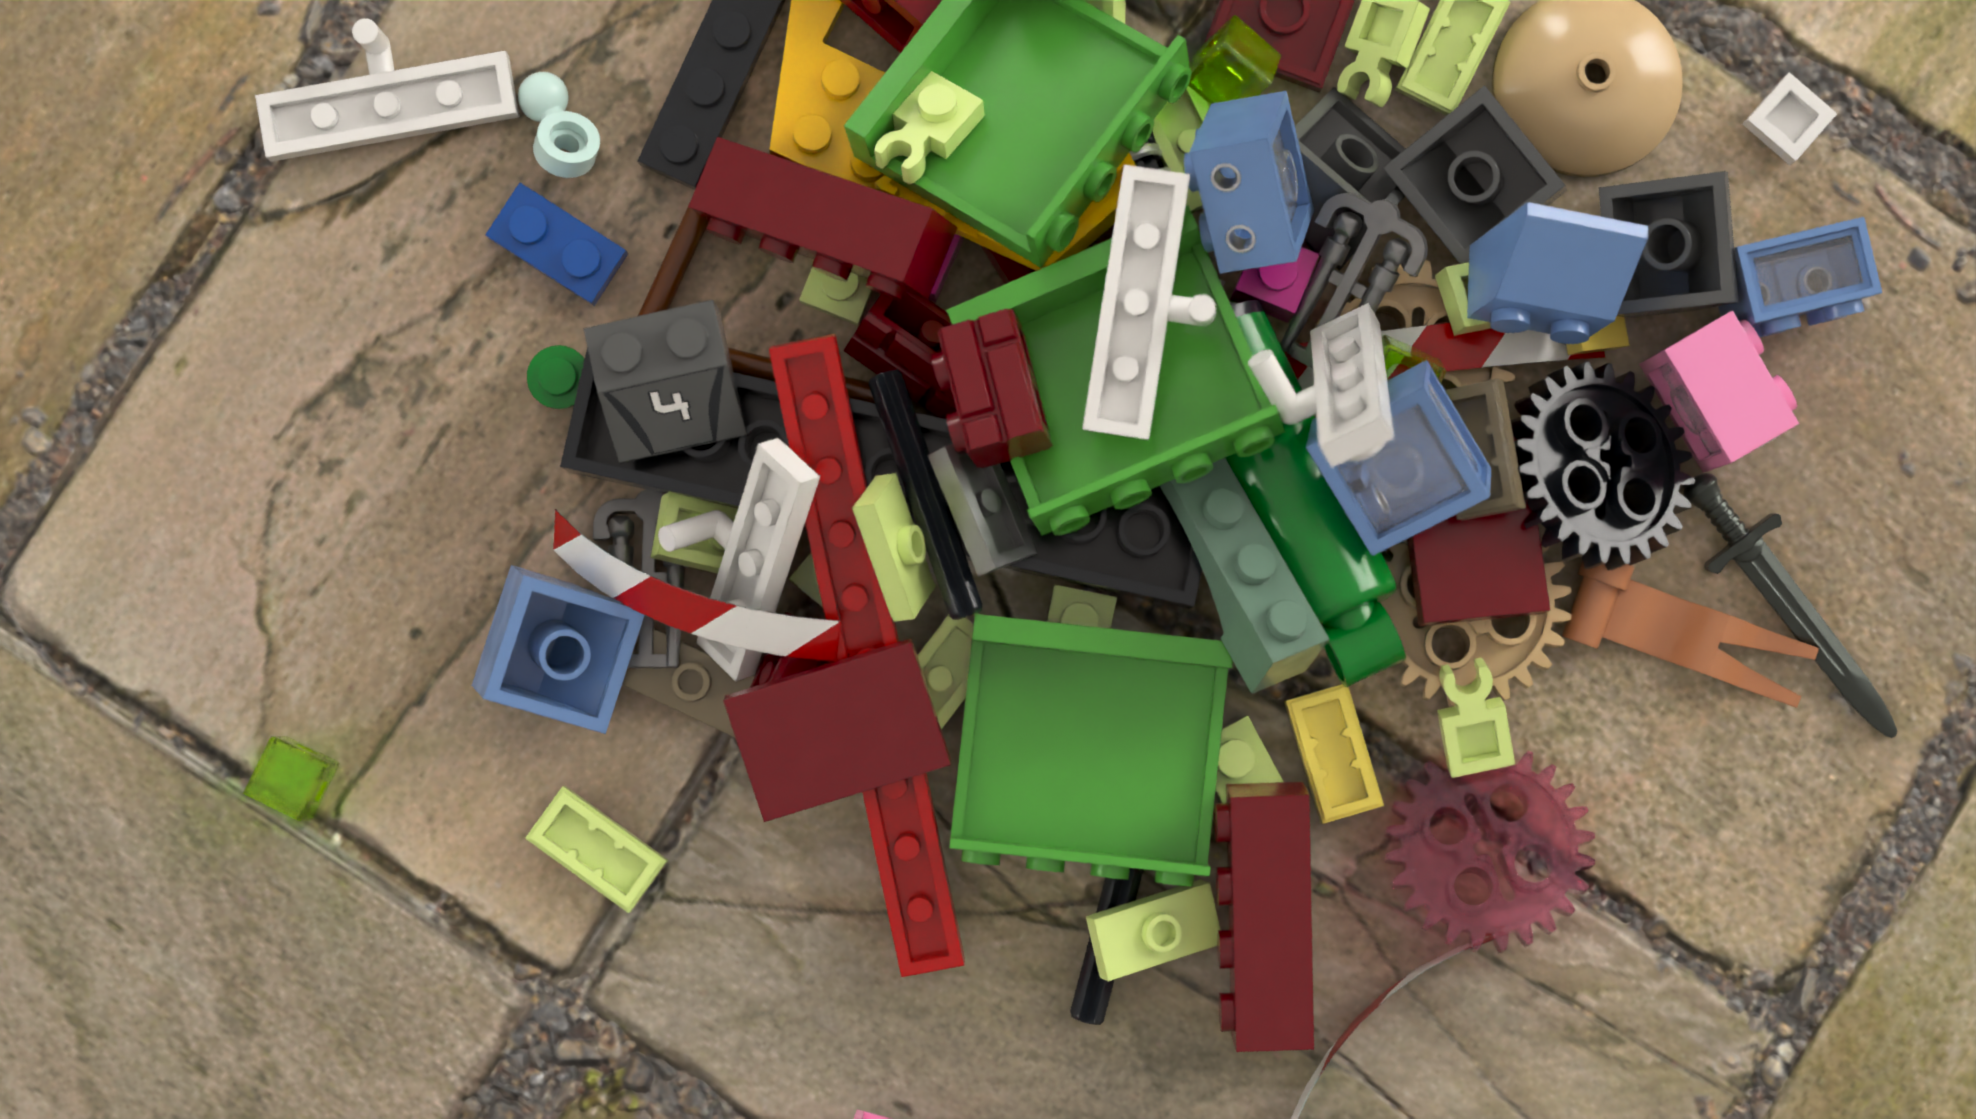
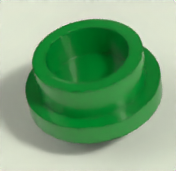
M562 345L550 346L538 352L531 360L527 370V384L533 397L544 406L552 409L573 407L585 358L576 350Z

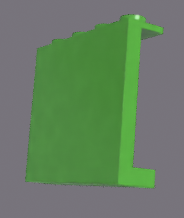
M942 0L848 119L844 128L854 157L1042 268L1054 251L1061 252L1070 244L1077 232L1079 218L1092 201L1099 202L1108 194L1116 179L1117 168L1130 151L1136 153L1145 145L1152 133L1154 119L1166 103H1175L1185 92L1192 74L1189 66L1186 39L1177 35L1167 48L1083 0ZM933 71L982 99L985 116L947 159L930 151L925 157L926 168L923 175L916 182L909 185L903 181L901 165L908 157H894L886 167L881 169L876 166L874 149L876 143L883 135L896 131L894 130L893 113L926 76Z
M1189 205L1185 208L1172 295L1194 298L1197 295H1207L1215 303L1216 316L1213 322L1207 326L1168 321L1149 440L1083 430L1112 238L947 309L952 324L966 320L974 321L979 316L1007 308L1014 310L1022 324L1053 446L1049 450L1028 456L1013 457L1010 462L1029 506L1028 513L1041 535L1052 531L1054 535L1074 532L1089 523V515L1113 505L1116 509H1126L1148 499L1152 494L1151 489L1174 479L1177 483H1187L1201 478L1213 469L1212 463L1235 453L1239 457H1248L1260 453L1275 442V436L1285 432L1276 405H1271L1248 365V361L1253 355L1210 256L1203 247L1200 231Z
M975 614L950 848L962 849L961 861L1000 865L1001 854L1026 856L1027 869L1049 872H1064L1065 861L1090 863V875L1113 879H1129L1130 868L1155 870L1154 882L1178 886H1193L1194 875L1210 876L1211 866L1208 865L1227 677L1228 668H1232L1233 663L1223 642L1220 640Z

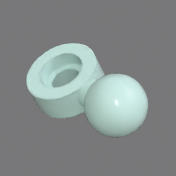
M549 72L533 73L521 83L518 90V103L528 118L540 122L533 144L535 159L543 169L559 177L574 178L584 175L595 163L600 147L599 132L595 125L586 117L578 113L565 111L569 99L568 90L558 76Z

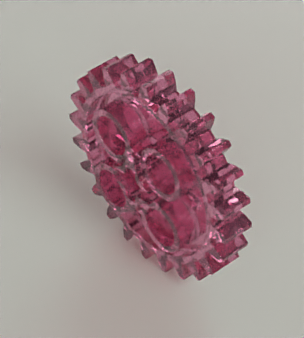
M1529 750L1522 756L1518 764L1455 778L1451 777L1448 770L1443 772L1437 765L1428 761L1423 767L1425 777L1429 782L1427 786L1412 779H1408L1404 786L1407 793L1414 800V803L1395 801L1391 811L1403 819L1405 824L1386 827L1384 836L1401 843V848L1386 853L1384 861L1392 865H1403L1404 872L1397 875L1390 885L1392 889L1411 887L1413 894L1403 909L1405 912H1409L1424 906L1429 912L1424 919L1422 929L1427 931L1433 928L1439 921L1447 925L1445 943L1448 945L1462 931L1469 933L1471 952L1479 950L1485 936H1492L1497 952L1504 953L1507 949L1509 934L1511 933L1516 935L1524 947H1528L1533 943L1531 928L1533 924L1548 935L1557 929L1554 919L1550 914L1551 910L1567 917L1574 913L1576 909L1565 896L1566 892L1584 894L1588 890L1589 886L1582 879L1574 875L1576 870L1591 869L1595 865V859L1578 853V847L1584 846L1595 839L1594 832L1576 830L1575 823L1580 821L1589 812L1587 806L1568 808L1565 801L1575 789L1574 784L1571 783L1554 789L1550 782L1555 774L1556 766L1551 764L1539 774L1531 771L1533 752ZM1503 791L1513 793L1522 803V818L1514 822L1501 821L1491 811V796ZM1472 795L1477 802L1480 819L1487 838L1490 841L1501 840L1504 844V848L1497 855V862L1506 881L1514 892L1515 897L1513 901H1506L1503 898L1499 888L1498 876L1489 855L1482 854L1477 856L1474 852V848L1481 840V833L1472 814L1464 803V796ZM1440 814L1453 815L1463 825V840L1452 845L1440 843L1431 834L1430 820ZM1530 850L1543 856L1548 867L1546 879L1540 882H1529L1520 877L1514 863L1518 853ZM1466 873L1476 874L1481 877L1488 887L1487 901L1479 905L1465 904L1455 893V878Z

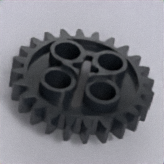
M1589 361L1583 362L1571 369L1565 366L1548 374L1546 378L1531 384L1528 387L1530 395L1516 401L1514 407L1521 416L1511 420L1513 436L1518 439L1514 441L1524 501L1531 509V513L1523 524L1525 528H1531L1539 524L1543 525L1545 532L1541 545L1544 548L1563 542V561L1568 562L1582 556L1585 569L1590 570L1605 564L1609 571L1651 558V553L1666 548L1669 545L1667 535L1682 529L1683 525L1675 514L1690 509L1692 504L1679 493V490L1695 484V479L1681 472L1679 464L1693 457L1691 452L1676 449L1674 441L1685 433L1684 428L1667 427L1664 421L1669 416L1672 407L1668 404L1655 409L1651 405L1655 391L1652 385L1636 392L1634 391L1635 375L1633 372L1629 371L1615 378L1612 364L1606 363L1593 370Z

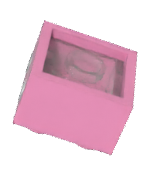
M1733 310L1639 364L1648 381L1655 388V392L1663 406L1669 404L1672 407L1669 416L1676 427L1684 428L1685 433L1682 435V438L1703 473L1738 460L1799 424L1792 412L1797 409V403L1792 391L1780 376L1772 377L1759 356L1764 352L1760 337L1747 320L1738 321Z

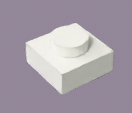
M1789 72L1742 124L1787 164L1791 165L1803 154L1837 113Z

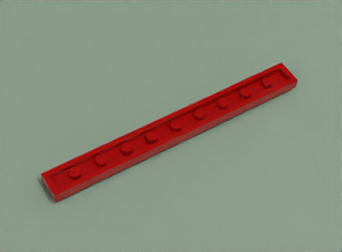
M836 334L771 346L769 354L789 448L820 476L805 524L825 619L841 621L836 661L899 642L896 623L893 617L890 616L852 509L866 490L867 484ZM927 773L862 792L901 977L964 966L965 956Z

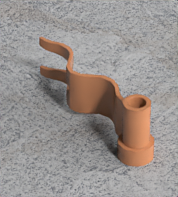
M1582 560L1578 575L1583 576L1570 612L1572 614L1571 620L1566 622L1561 636L1598 649L1603 637L1795 708L1798 707L1801 699L1800 695L1748 668L1732 656L1718 649V646L1722 642L1813 660L1816 659L1818 647L1777 634L1726 613L1630 580L1635 567L1629 566V564L1609 571L1605 564L1589 570L1585 569Z

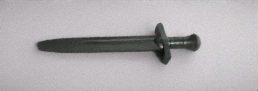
M1709 473L1695 476V484L1685 487L1684 497L1695 507L1704 511L1705 516L1708 519L1710 518L1712 525L1716 526V530L1722 534V538L1728 541V545L1705 563V569L1718 574L1733 559L1795 637L1803 643L1819 648L1815 659L1816 663L1852 707L1883 735L1890 738L1897 735V728L1881 696L1764 542L1762 536L1765 533L1782 525L1781 515L1776 513L1768 514L1750 529L1745 528L1744 522L1739 520L1740 517L1734 514L1733 508L1729 507L1726 499L1722 498L1717 477Z

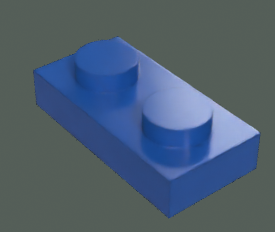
M520 182L485 234L490 240L593 306L596 305L629 254L616 243Z

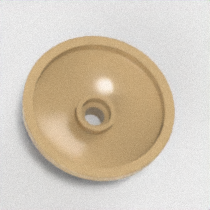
M1540 0L1523 12L1510 27L1499 46L1493 65L1492 94L1550 167L1555 172L1570 176L1597 177L1609 175L1626 169L1642 160L1655 149L1670 130L1679 110L1682 97V68L1676 46L1659 19L1635 0ZM1586 65H1600L1605 71V81L1600 84L1590 82L1585 75Z

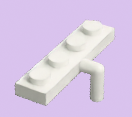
M360 19L352 28L354 39L366 52L369 75L255 95L265 157L271 162L520 117L510 59L506 51L394 70L390 41L370 19Z
M1130 165L1123 166L1083 430L1149 440L1168 321L1207 326L1215 319V303L1209 296L1197 295L1194 298L1172 295L1190 174Z
M1369 303L1310 331L1314 385L1297 394L1271 350L1261 351L1248 361L1249 367L1271 405H1276L1282 422L1296 424L1317 414L1319 447L1331 468L1348 460L1362 461L1378 453L1386 442L1394 439L1381 328Z
M779 438L760 443L753 459L734 522L724 512L713 510L661 527L658 533L659 542L664 550L671 552L714 538L725 549L710 599L748 609L775 613L820 476ZM698 636L696 643L735 682L755 675L762 652L747 650Z

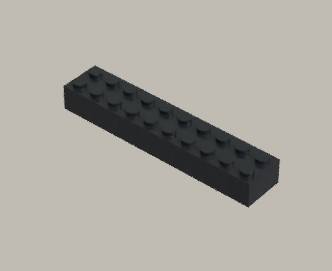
M587 348L560 467L578 475L665 494L672 492L738 508L758 444L779 438L789 447L776 382L734 373L747 436L620 464L598 397ZM849 398L867 487L875 476L896 473L913 523L917 525L875 403ZM916 413L930 454L953 444L946 419ZM1011 462L1000 463L1037 550V554L1003 568L1191 609L1194 607L1202 567L1183 526L1160 486L1151 489V496L1135 506L1126 509H1116L1113 505L1089 515V523L1074 532L1054 535L1052 531L1041 535L1028 513L1029 506ZM951 513L966 559L971 561L969 553L965 548L963 539Z

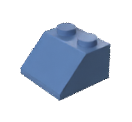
M1527 202L1470 245L1467 318L1490 322V327L1493 330L1503 333H1519L1532 330L1548 333L1551 340L1562 344H1578L1588 341L1590 336L1615 321L1647 242L1648 226Z
M511 565L471 686L485 700L606 734L645 615L615 599L573 583Z

